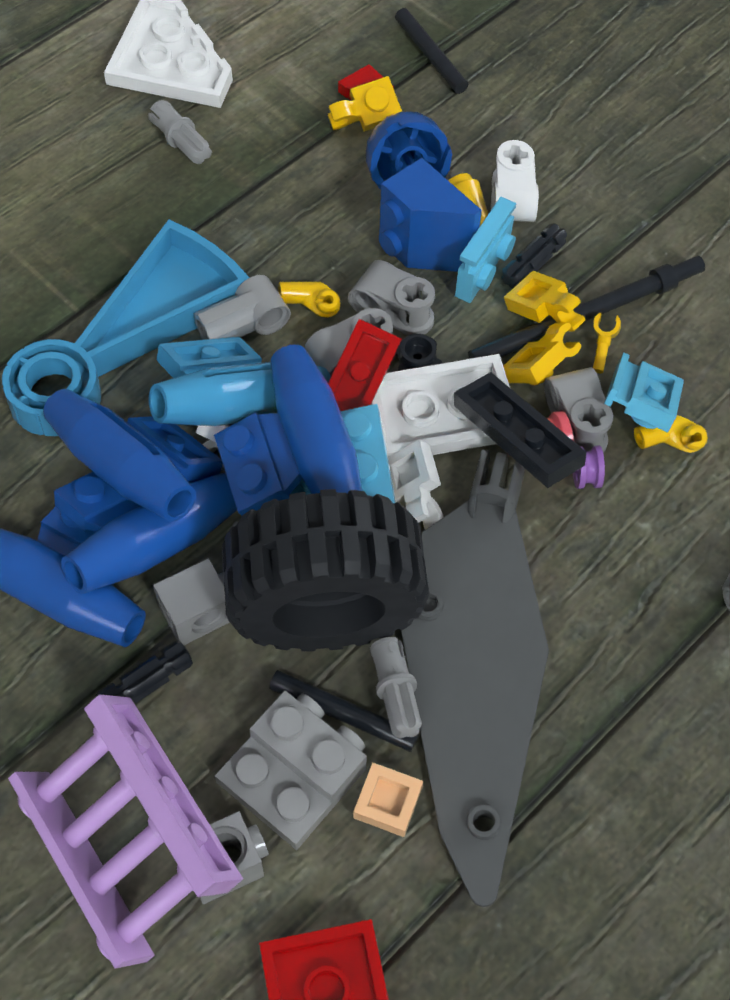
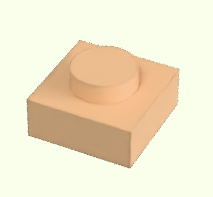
M372 762L355 806L353 818L405 837L423 787V781Z

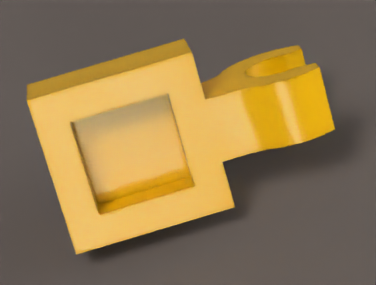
M386 76L351 88L350 97L352 101L343 100L329 105L330 113L327 116L333 130L360 121L365 132L374 129L386 117L402 112L390 78Z
M536 271L529 273L504 296L509 311L538 323L550 315L557 323L569 322L571 328L568 331L573 332L586 321L585 316L573 311L581 302L577 296L568 293L565 282Z
M570 323L552 324L538 342H528L504 364L503 367L508 383L541 384L545 381V378L553 375V369L566 357L575 356L581 349L580 342L563 343L564 334L571 328Z

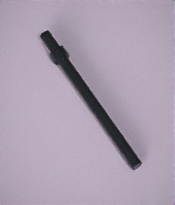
M697 255L673 266L664 264L652 269L649 272V276L580 304L573 311L585 316V320L588 321L595 318L599 313H607L654 292L659 295L677 288L680 281L704 272V260ZM549 317L540 323L537 322L470 350L468 352L469 359L496 354L502 357L523 348L528 342H538L545 335L547 329L557 322L553 317Z

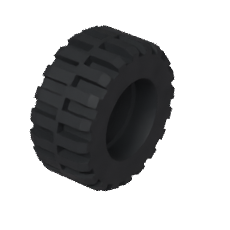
M336 489L320 490V493L306 495L305 492L290 494L288 499L281 501L273 499L263 503L259 510L251 509L243 514L239 522L235 521L222 544L226 616L241 636L245 639L251 638L254 643L262 646L270 644L280 650L296 648L301 649V651H316V649L329 648L330 651L343 649V646L354 644L356 646L369 644L373 639L392 636L395 630H404L410 626L413 620L418 619L429 598L421 529L418 521L400 503H393L388 497L379 494L372 497L367 496L365 491L350 490L348 493L336 492Z

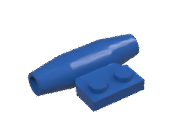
M288 345L280 348L273 354L270 361L278 413L258 415L255 412L214 435L238 513L241 515L251 509L259 510L263 503L277 499L281 501L288 499L290 493L302 480L311 494L320 493V490L336 489V492L348 493L350 490L363 491L356 450L331 387L303 346Z
M69 389L56 391L48 398L44 405L43 414L45 419L78 460L121 496L168 521H177L183 518L193 507L196 500V492L190 482L220 474L223 465L222 459L176 424L157 423L152 416L128 418L126 422L112 410Z
M94 472L54 490L55 506L84 532L88 530L95 532L62 558L61 567L68 583L76 592L85 594L140 575L204 539L237 511L226 472L190 482L191 486L195 489L196 500L191 510L177 521H168L124 498Z
M56 506L41 521L37 540L0 528L1 591L72 630L122 647L129 646L137 638L146 619V613L142 608L112 584L80 594L76 592L64 576L61 567L62 558L94 534V531L88 530L84 532Z

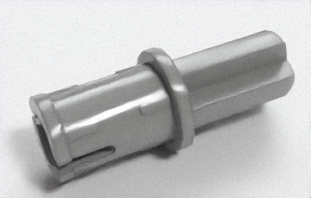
M159 100L151 106L150 109L159 119L153 113H148L149 120L165 134L166 141L171 147L179 148L195 164H202L204 159L210 158L212 151L209 148V144L195 130V124L190 118L182 117L166 100Z
M396 637L381 638L370 647L379 681L376 685V693L380 699L384 700L392 734L399 739L414 737L419 734V728L422 725L414 695L417 681L408 672L402 641H398Z

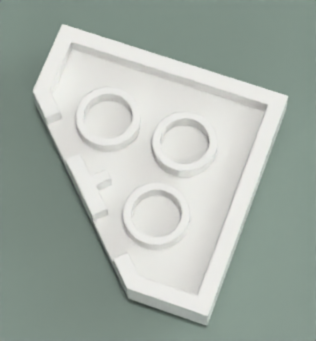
M140 0L104 71L106 85L221 108L233 81L232 68L224 58L220 59L213 48V42L199 24H194L188 16V9L181 0Z

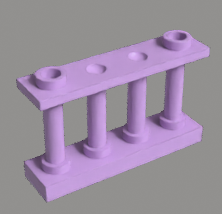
M99 694L84 708L94 725V735L51 774L49 772H14L8 779L18 796L17 800L20 809L32 820L96 934L99 950L111 961L116 969L145 963L155 956L143 933L191 891H194L197 897L228 893L243 880V877L132 699L129 697ZM110 751L121 770V779L76 819L62 793L103 755ZM137 796L149 816V825L108 862L102 865L88 838L130 800ZM162 843H165L178 864V873L130 913L115 885Z

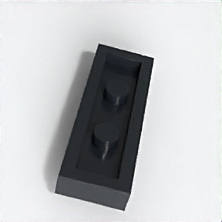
M492 372L454 392V407L545 487H551L585 466L586 451Z

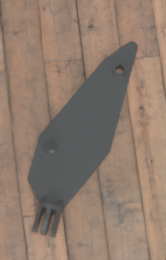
M483 449L480 453L468 501L422 532L421 537L429 598L418 619H414L412 624L404 630L401 629L409 674L413 675L417 681L414 695L422 721L420 731L440 835L472 901L480 907H487L496 901L549 648L516 513L525 468L515 460L509 489H504L509 454L498 452L489 485H485L489 470L490 451ZM482 817L490 818L494 822L493 828L486 832L477 830L474 824Z

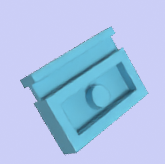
M500 197L461 253L459 260L463 263L458 268L455 297L471 303L480 289L485 291L490 286L498 261L500 259L506 261L511 254L516 241V237L511 235L514 216L511 214L516 208L515 202Z
M623 352L615 368L604 404L610 407L613 401L626 406L624 413L630 415L637 424L649 429L658 428L668 433L677 416L684 379L644 361L641 362L640 366L629 362L630 355Z

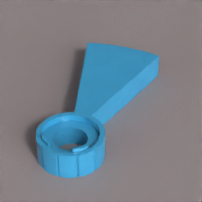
M169 219L75 343L60 339L37 341L25 346L24 349H20L10 358L7 363L8 366H5L2 374V386L13 419L30 433L58 436L43 414L44 405L50 396L38 395L31 391L39 379L53 374L64 375L72 380L66 389L100 404L101 387L99 376L158 348L159 344L171 342L197 329L193 313L234 296L239 285L250 277L215 244L193 230Z

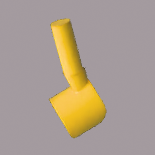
M601 313L597 314L594 318V330L598 335L593 369L596 373L601 374L604 372L611 339L615 338L621 330V320L618 315L616 316L615 328L609 332L602 331L599 328Z

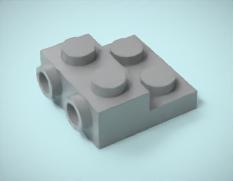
M284 691L250 728L251 737L215 775L216 783L295 850H298L366 771L367 755L362 752L365 748L364 742L355 732L346 726H341L335 731L321 719L324 716V711L311 697L301 693L295 699L287 691Z

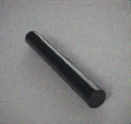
M407 8L398 10L395 15L396 21L455 93H463L468 88V81Z
M277 670L270 682L269 689L279 694L287 691L295 699L301 693L306 694L319 704L324 714L408 752H412L416 745L419 734L414 737L396 738L392 734L389 719Z

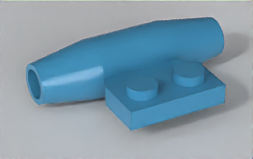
M241 337L159 344L156 360L173 379L153 384L150 388L149 408L152 417L157 423L213 427L235 424L255 412L258 415L278 413L271 362L261 363L262 358ZM317 366L329 383L331 375L328 370L322 366Z

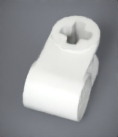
M509 140L499 146L496 155V169L493 172L491 181V210L499 198L504 197L516 203V208L511 214L514 216V221L535 222L538 211L539 192L535 175V154L527 143L519 140Z

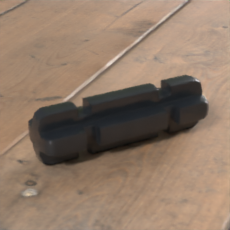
M556 223L549 224L540 233L542 236L535 237L516 256L517 260H512L503 268L502 282L513 289L532 271L537 272L553 256L552 253L558 252L565 245L567 232L564 228H560Z
M174 641L160 650L163 655L158 658L155 655L151 656L119 677L121 681L115 686L112 682L99 690L95 696L97 697L101 694L129 697L136 704L169 682V675L174 673L178 676L190 668L193 664L192 657L180 641Z

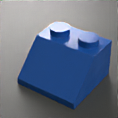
M420 158L381 183L379 243L389 256H395L407 268L458 272V268L463 263L459 260L460 255L480 227L482 210L423 158Z

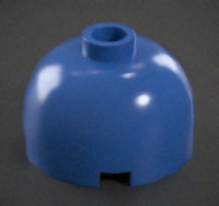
M399 112L386 117L376 125L367 140L365 157L370 176L381 190L382 182L420 158H423L445 178L450 171L452 151L446 135L431 118L418 112Z

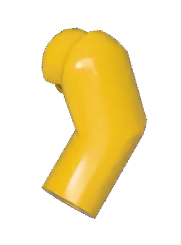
M279 282L278 293L286 304H302L317 316L324 318L334 316L340 309L339 295L322 282Z
M679 415L676 416L668 433L658 428L649 429L643 426L634 428V438L640 449L665 443L683 452L692 453L703 448L708 439L705 428Z

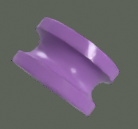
M600 445L593 446L590 451H586L585 466L573 473L574 484L577 489H583L587 483L592 484L594 488H602L605 464L603 450Z

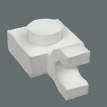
M418 439L388 457L395 501L402 506H406L405 508L418 522L423 521V526L426 530L444 516L438 503L430 494L431 490L441 485L431 447L426 442Z

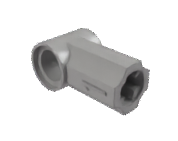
M256 275L239 285L234 296L193 314L202 340L242 337L255 330L261 335L272 334L280 330L288 322L291 312L270 279L265 275Z

